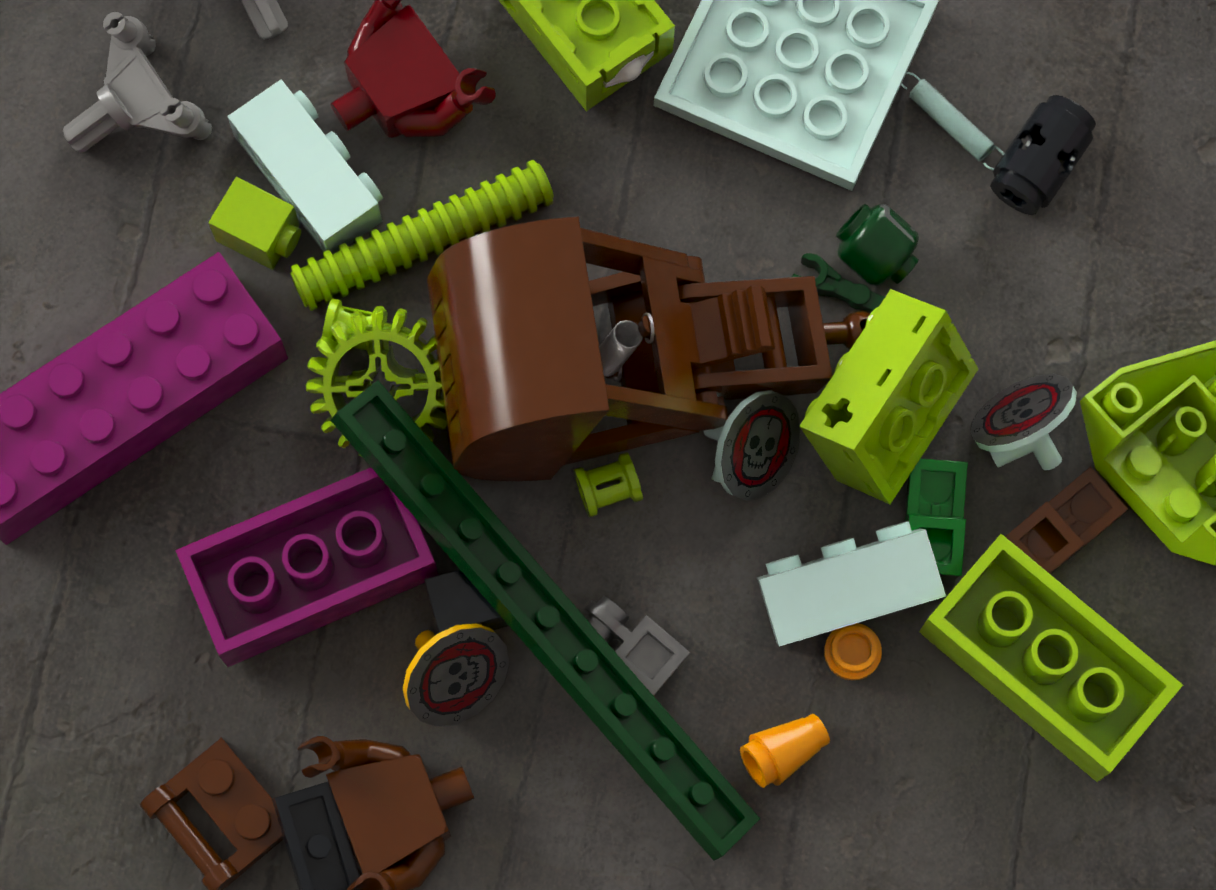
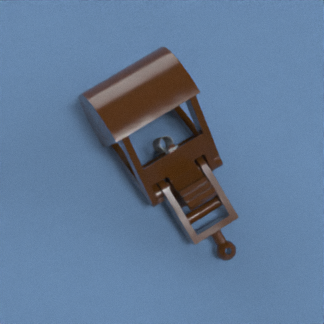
M579 216L511 225L465 239L440 254L427 278L454 469L466 477L491 481L551 480L563 465L699 433L702 430L722 427L728 418V411L724 400L746 399L755 392L768 390L783 396L817 393L833 376L827 345L844 344L846 348L851 349L864 330L870 313L865 311H856L848 314L843 318L842 322L823 323L815 276L706 283L700 257L687 256L685 253L580 228ZM586 263L622 272L589 281ZM608 303L612 331L599 346L593 306ZM779 307H788L798 367H787L777 312ZM762 353L764 369L735 371L734 359ZM604 376L608 379L614 377L615 381H620L621 387L605 384ZM605 415L627 420V425L590 434Z

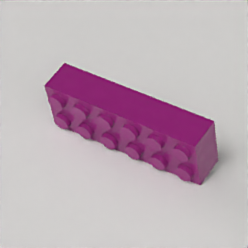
M220 252L206 259L0 393V540L5 545H8L289 359L281 338Z

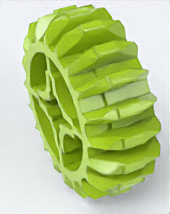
M376 306L374 308L372 324L370 325L361 310L354 311L350 316L354 331L340 320L336 321L331 326V330L338 343L330 338L321 337L316 343V347L327 358L312 357L307 365L311 371L323 375V377L308 380L305 385L307 392L323 393L324 397L317 399L310 406L313 414L329 411L331 416L321 426L323 432L329 433L336 428L330 420L336 412L347 405L341 393H346L347 397L356 398L372 385L370 382H366V380L373 381L378 373L377 369L381 365L386 381L400 384L399 387L393 385L389 391L395 400L403 396L414 395L415 391L428 390L425 406L412 419L427 437L433 441L434 435L427 423L438 429H445L448 423L447 416L438 409H445L439 360L434 352L437 349L435 334L428 341L420 336L426 329L428 321L421 317L415 323L412 330L404 327L407 319V310L400 308L393 318V323H386V311L383 306ZM372 340L369 367L365 370L353 371L350 375L339 376V367L344 354L352 347ZM389 341L400 344L411 351L420 361L425 373H419L418 369L404 368L399 365L394 358L393 346L389 345ZM342 434L338 445L346 448L350 442Z

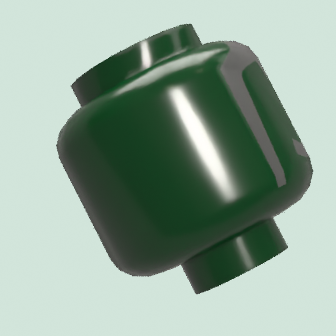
M866 204L862 205L849 217L836 234V237L841 241L837 251L838 257L869 285H881L889 278L898 284L913 270L919 261L912 254L918 244V233L891 207L885 204L876 205L872 208Z

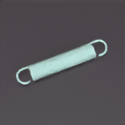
M906 73L913 75L919 80L910 92L909 98L927 112L938 125L958 141L966 151L970 152L978 162L984 160L995 148L1004 155L1000 148L993 146L994 143L982 131L980 132L972 122L968 121L939 91L937 92L929 82L925 81V79L921 80L914 73ZM985 162L983 163L986 168L994 170V168L989 167Z

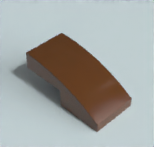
M1090 466L1005 537L1051 574L1125 514L1128 508Z

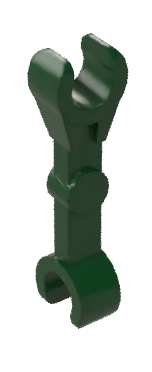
M806 253L801 258V263L804 266L813 268L819 273V276L815 279L819 296H834L849 303L854 309H863L869 313L879 307L885 298L869 290L864 284H855L842 278L822 257L816 254ZM796 274L792 275V277H801Z

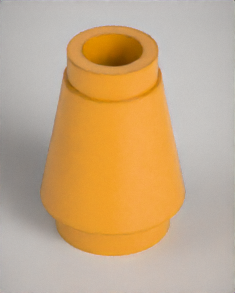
M812 713L805 718H799L751 734L749 742L740 747V755L748 773L760 787L764 788L771 783L779 786L817 754L822 747L828 745L830 738L823 722L817 715Z

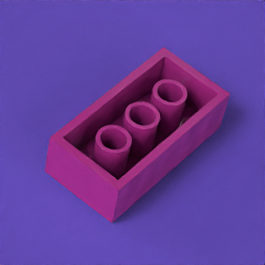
M371 467L175 550L217 653L227 667L425 583L427 578L438 576L436 563L417 519Z

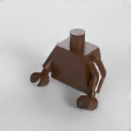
M316 736L300 744L297 748L299 751L310 749L317 754L319 764L309 765L301 770L305 777L312 778L329 769L334 770L326 774L363 873L347 890H414L420 887L444 856V841L451 837L442 811L475 799L463 767H458L429 779L420 754L411 755L404 746L367 739L332 742L331 739L325 736Z

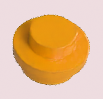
M860 623L833 630L824 646V657L828 667L834 674L846 680H861L868 677L878 667L882 656V647L878 636L872 629Z

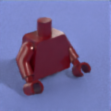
M375 0L364 16L347 50L348 57L344 62L347 77L353 89L331 102L330 105L336 117L347 131L373 116L389 138L404 135L405 137H437L445 135L473 110L472 103L480 105L492 103L496 96L495 89L483 86L476 92L477 82L484 78L487 72L476 68H467L459 73L410 4L402 8L401 0Z

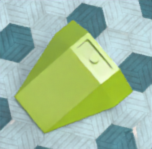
M1215 340L1122 367L1080 400V405L1095 469L1172 553L1216 566Z

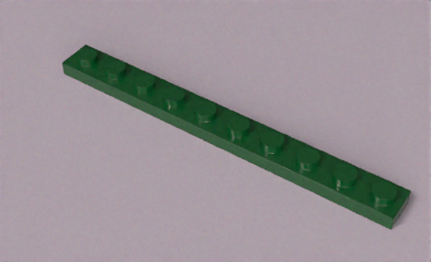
M377 380L336 412L330 421L712 860L715 861L724 856L760 820L759 816L461 474L454 469V466L400 404Z

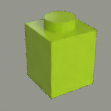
M235 177L208 222L216 242L271 270L275 268L281 256L288 258L292 254L301 236V229L298 228L300 223L293 205L238 177Z

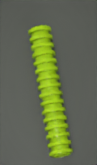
M530 160L526 162V169L521 170L519 167L511 169V175L505 177L502 173L495 176L496 182L492 184L487 180L480 182V189L476 191L472 187L465 189V196L459 198L456 194L448 197L449 203L443 205L441 201L433 203V210L428 212L425 208L417 210V217L411 219L409 215L403 216L401 218L402 223L397 226L393 222L387 223L386 230L381 233L378 229L370 231L371 237L365 240L362 236L354 238L355 244L349 247L346 243L338 245V252L332 254L330 250H326L322 253L324 258L317 261L314 257L308 258V265L300 268L298 264L292 265L290 275L305 308L308 307L310 311L318 308L316 303L322 300L329 304L333 298L332 296L338 293L345 297L349 295L348 289L354 286L361 290L365 288L364 282L371 279L374 283L381 281V274L387 272L389 276L397 273L396 268L401 265L408 269L412 267V260L417 258L420 262L428 260L427 254L434 251L436 255H440L444 252V246H453L464 237L468 239L475 236V233L478 231L482 233L491 231V225L497 224L498 227H503L506 225V219L512 217L514 220L521 219V212L527 210L532 214L537 211V205L541 203L545 207L552 205L554 194L545 171L535 160Z

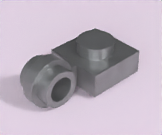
M605 596L598 603L591 601L584 609L587 614L585 618L607 643L613 637L622 642L615 651L616 654L653 696L690 653L647 615L632 632L624 626L629 616Z

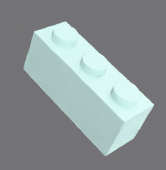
M281 79L227 116L234 137L281 198L295 207L298 220L323 252L326 250H330L332 254L338 252V245L346 243L349 246L354 242V238L363 236L382 222L378 202L383 197L379 189L365 172L359 176L354 173L346 162L351 158L348 150L333 131L325 135L314 122L319 117L318 113L301 90L293 94Z
M909 521L877 530L878 541L856 547L854 538L821 547L823 558L801 564L799 554L767 563L768 574L757 577L778 646L780 647L946 597L926 529L919 528L912 531Z

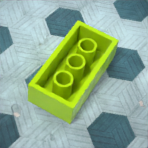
M1002 534L997 537L929 616L919 631L920 634L1096 782L1113 771L1183 686L1181 682Z

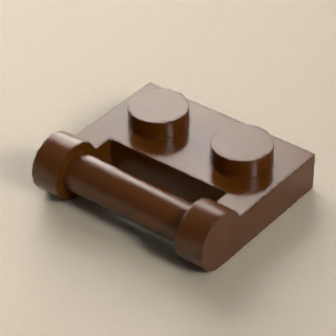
M222 737L167 783L153 790L140 803V807L150 819L156 817L202 872L205 876L202 879V883L208 890L225 889L284 839L272 802L273 799ZM188 792L193 795L237 849L228 859L223 861L176 804Z

